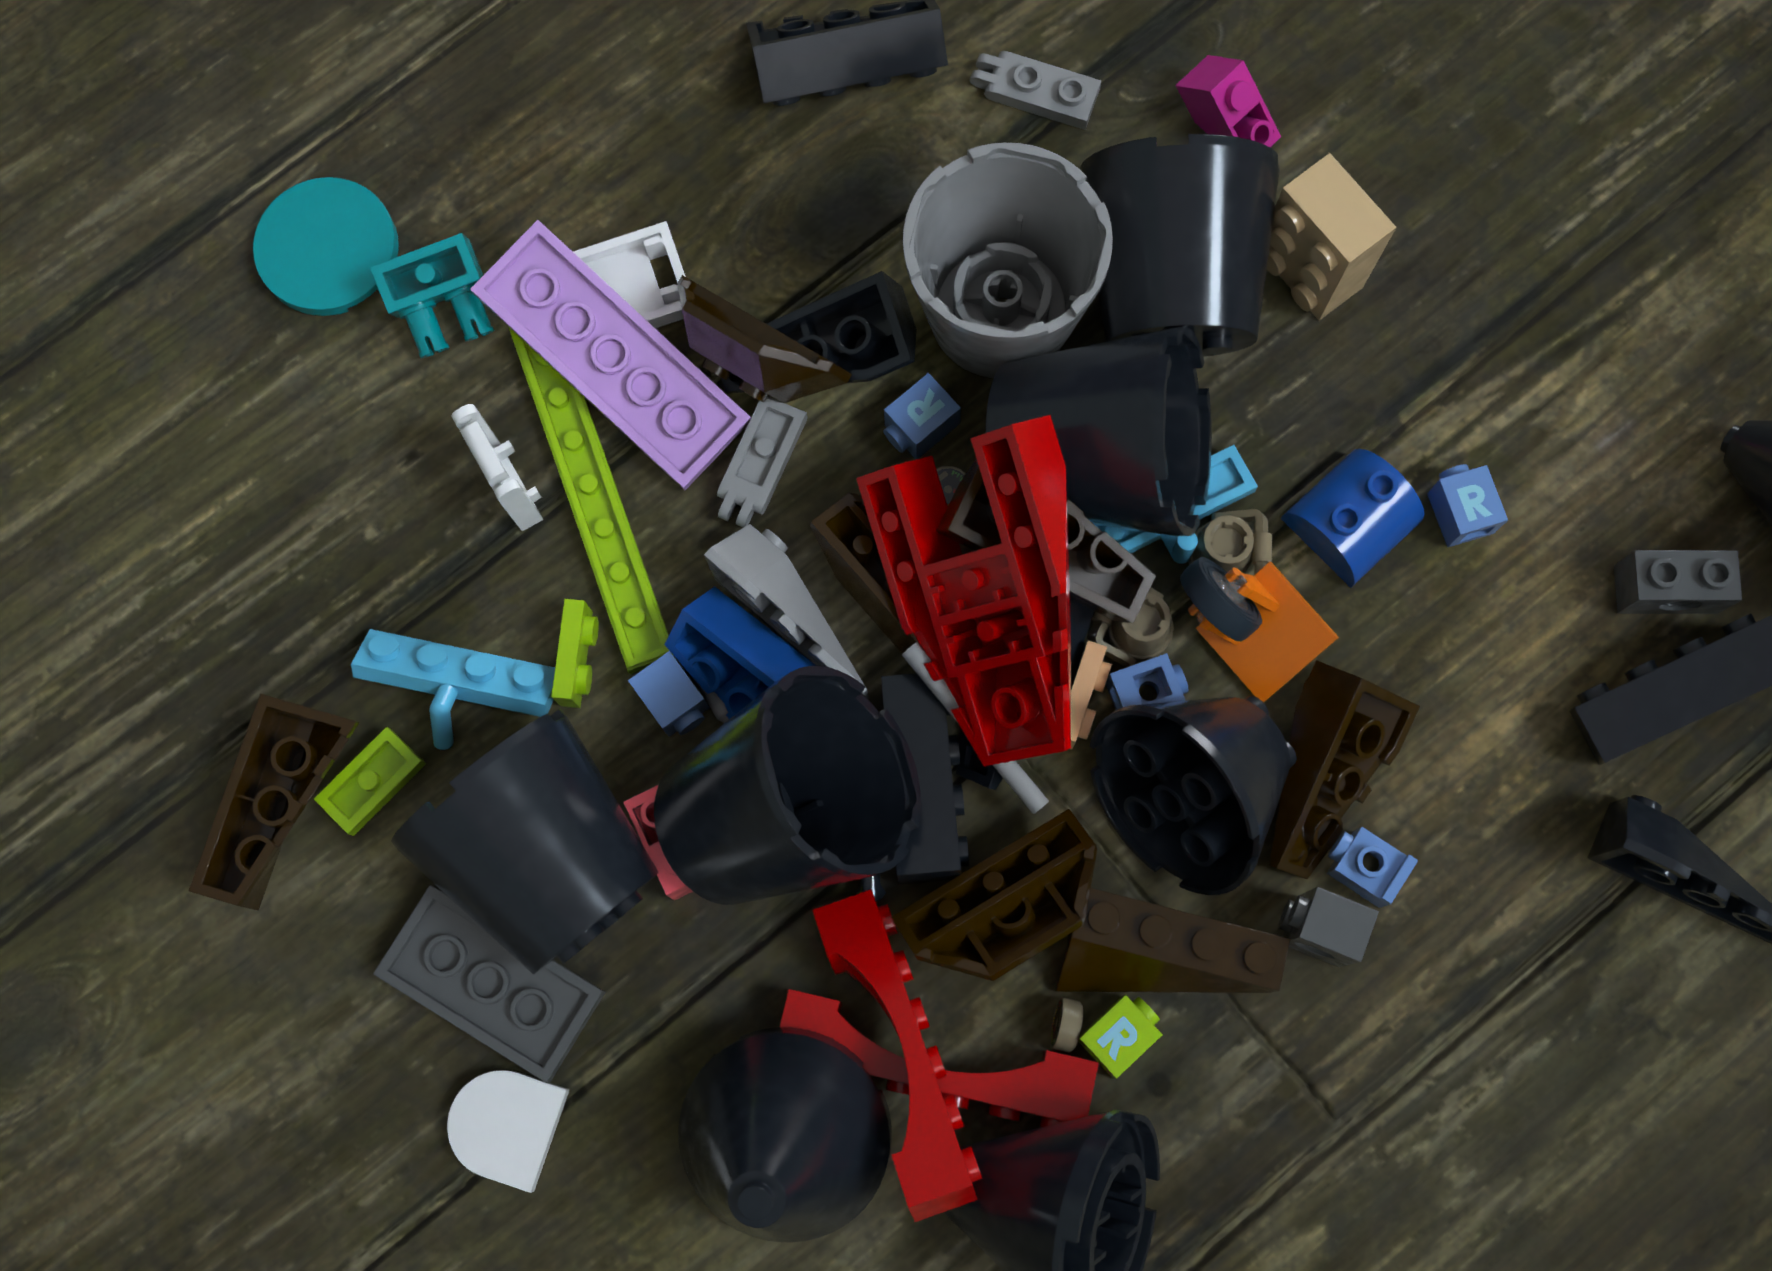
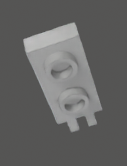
M1001 51L998 57L985 53L979 54L976 67L980 70H973L970 83L975 87L984 89V95L987 99L1086 130L1100 91L1101 80L1008 51Z
M768 396L764 403L759 400L718 488L717 497L724 499L718 512V518L728 521L736 505L742 506L736 519V525L744 528L749 525L754 512L761 515L764 514L808 419L807 412Z

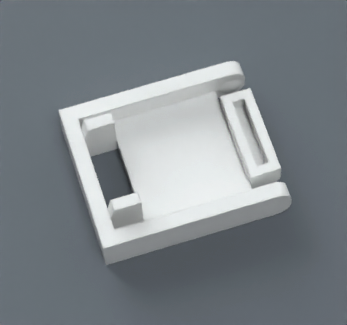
M667 221L573 251L654 328L684 319L678 286L673 284L659 289L650 260L668 255L677 283L682 275L685 276Z
M467 404L454 411L451 415L453 421L459 428L462 437L489 485L492 487L498 501L521 531L542 521L543 518L534 502L541 498V495L536 487L526 490L508 458L509 455L515 452L510 441L508 440L500 444L473 404Z

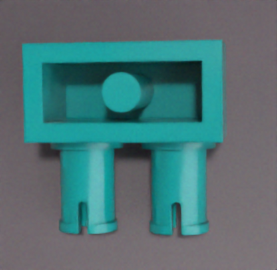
M457 234L370 267L388 314L397 318L400 317V319H406L420 358L435 355L429 339L435 352L438 351L440 353L450 348L445 341L433 311L436 303L444 300L445 302H451L463 331L465 342L479 338L474 322H476L479 332L483 336L495 331L490 324L482 301L470 290L483 276L470 240L464 234Z

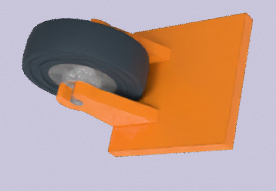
M1200 557L1191 563L1180 576L1181 584L1193 602L1188 611L1191 616H1195L1201 622L1196 627L1197 631L1253 695L1263 701V703L1339 638L1272 562L1267 563L1253 576L1244 574L1235 567L1226 572L1213 561Z

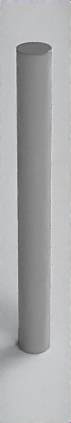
M916 642L902 656L956 720L951 712L952 709L959 707L944 679L933 681L924 666V663L930 662L931 659L919 643ZM1016 760L993 765L1033 814L1049 802Z

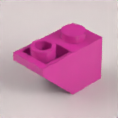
M1207 55L1175 85L1194 122L1207 134L1249 139L1271 147L1281 138L1244 60Z

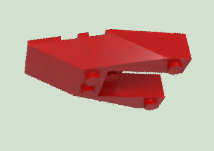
M1051 415L1011 424L970 438L1002 543L962 554L958 542L936 531L948 506L933 456L896 464L856 478L901 627L906 635L914 634L920 646L931 661L924 663V666L933 681L944 679L959 706L952 709L951 712L983 766L1063 752L1071 748V621L1066 465Z

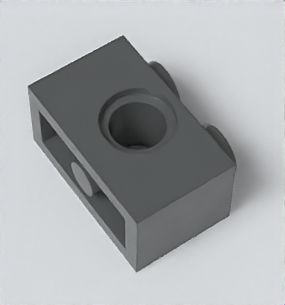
M1635 550L1614 565L1617 614H1719L1742 601L1738 551Z
M1316 887L1298 895L1295 901L1290 899L1287 901L1278 923V929L1285 931L1283 937L1290 939V948L1334 966L1342 967L1362 961L1379 911Z

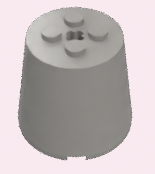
M1006 142L992 143L967 150V155L943 168L939 166L925 179L915 193L906 214L903 229V252L906 269L934 337L944 353L953 362L976 375L994 378L999 367L1005 362L1059 351L1099 292L1106 278L1111 260L1113 240L1108 210L1105 203H1101L1095 191L1086 181L1087 176L1070 161L1056 153L1033 145ZM999 298L1007 299L1006 302H999Z

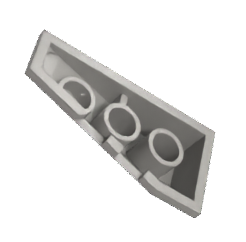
M749 524L715 544L704 554L714 579L816 666L839 670L864 685L790 559L785 554L788 547L777 535L769 529H765L761 534ZM865 687L862 694L869 699L867 688Z

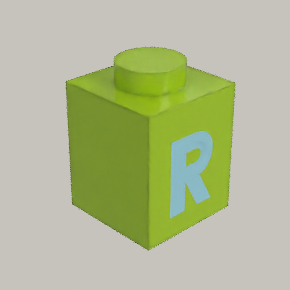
M1124 995L1114 1002L1079 1036L1078 1042L1096 1062H1099V1065L1111 1078L1117 1079L1163 1035L1154 1026L1160 1021V1018L1139 996L1132 1002L1127 995Z

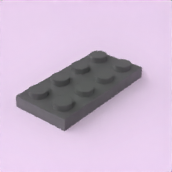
M432 885L428 887L373 975L546 1083L552 1081L606 993L555 960H552L533 975L442 890Z

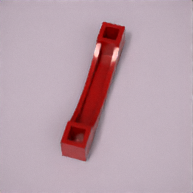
M871 889L814 909V917L835 975L846 972L873 996L891 1021L902 1045L909 1082V1117L902 1151L891 1156L908 1209L914 1221L918 1222L978 1200L972 1182L981 1180L982 1176L972 1147L961 1150L954 1130L963 1128L964 1124L954 1095L946 1098L942 1097L937 1080L947 1075L937 1046L925 1047L920 1031L930 1028L920 997L909 1000L904 983L914 979L904 950L893 953L888 937L898 933L888 904L877 907Z
M792 989L788 990L780 1027L806 1029L834 1039L847 1047L864 1062L862 1067L868 1075L888 1079L886 1090L909 1095L905 1058L882 1048L853 1027L840 1013L841 1001ZM1044 1050L1042 1061L1026 1067L991 1073H967L945 1070L947 1076L938 1079L937 1082L942 1097L946 1098L954 1095L957 1106L960 1108L968 1109L969 1100H977L990 1104L988 1114L1005 1119L1019 1121L1021 1111L1042 1116L1040 1127L1088 1116L1099 1062Z

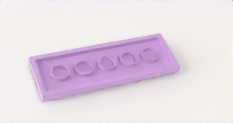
M539 220L470 289L477 298L684 490L703 473L749 424L751 417Z

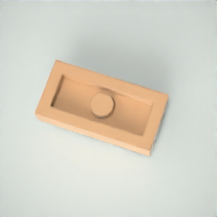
M1089 640L1087 641L1071 689V750L1076 743L1077 737L1086 740L1088 738L1096 711L1087 707L1093 690L1103 692L1112 664L1103 661L1107 646Z

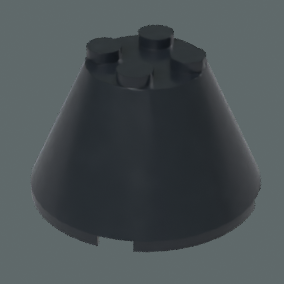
M1247 696L1244 699L1222 697L1125 706L1112 712L1098 724L1090 742L1091 748L1094 749L1096 747L1097 765L1090 770L1099 802L1121 839L1150 869L1157 872L1160 868H1164L1183 880L1179 883L1180 888L1204 895L1228 893L1250 877L1257 865L1289 770L1297 760L1293 747L1285 741L1281 731L1269 717L1268 709L1263 701L1255 696Z

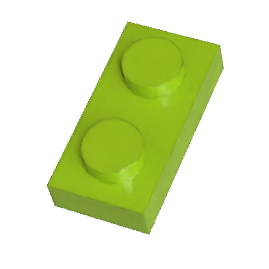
M564 600L551 696L562 707L580 708L582 695H588L591 689L592 666L586 665L588 647L595 646L597 642L599 622L598 617L593 616V611L584 600Z
M386 727L314 800L347 834L354 836L426 763L392 729Z

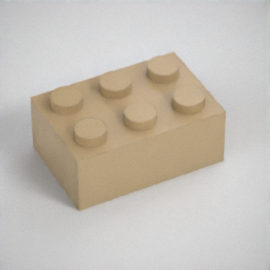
M1329 153L1282 188L1274 210L1267 270L1274 276L1279 275L1291 288L1292 297L1301 309L1307 312L1311 311L1318 320H1321L1364 287L1397 227Z

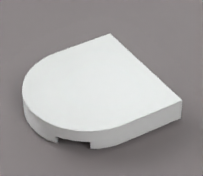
M509 1070L492 1071L474 1078L457 1094L448 1115V1138L455 1156L467 1169L475 1174L529 1193L534 1192L570 1089Z

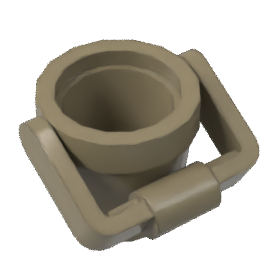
M1257 509L1213 513L1211 515V522H1208L1196 531L1198 543L1188 560L1190 565L1198 558L1205 557L1219 565L1226 572L1235 567L1242 573L1246 572L1252 561L1255 575L1267 563L1272 562V534L1268 533L1267 517ZM1254 521V533L1246 522Z
M1150 588L1134 623L1115 622L1094 612L1092 617L1093 624L1088 633L1087 641L1107 646L1105 656L1125 667L1160 656L1169 646L1174 631L1170 609L1163 600L1164 595ZM1107 629L1113 646L1103 641Z

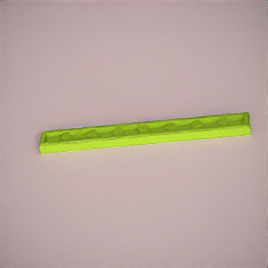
M509 327L627 671L630 674L639 672L669 651L664 645L669 634L587 401L581 393Z

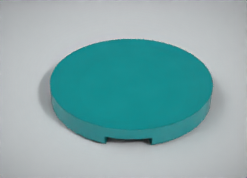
M333 177L307 180L294 185L280 194L263 213L257 225L253 241L255 265L261 279L269 290L290 308L302 313L318 316L346 313L348 308L359 304L378 290L370 267L398 257L399 249L396 226L380 199L366 187L356 182Z

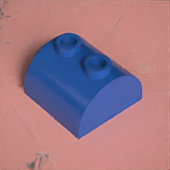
M1354 449L1281 517V520L1352 588L1424 519V508L1410 483L1390 463L1371 451Z

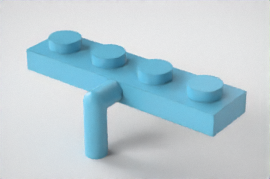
M1235 445L1211 455L1206 505H1196L1193 514L1198 515L1199 520L1254 493L1258 487ZM1096 525L1102 532H1107L1129 553H1133L1162 539L1172 559L1180 564L1186 563L1190 559L1198 543L1195 533L1191 536H1172Z
M369 629L351 663L353 678L434 694L429 712L433 744L440 750L448 749L454 743L450 711L456 699L539 717L549 712L554 701L551 696L555 667Z

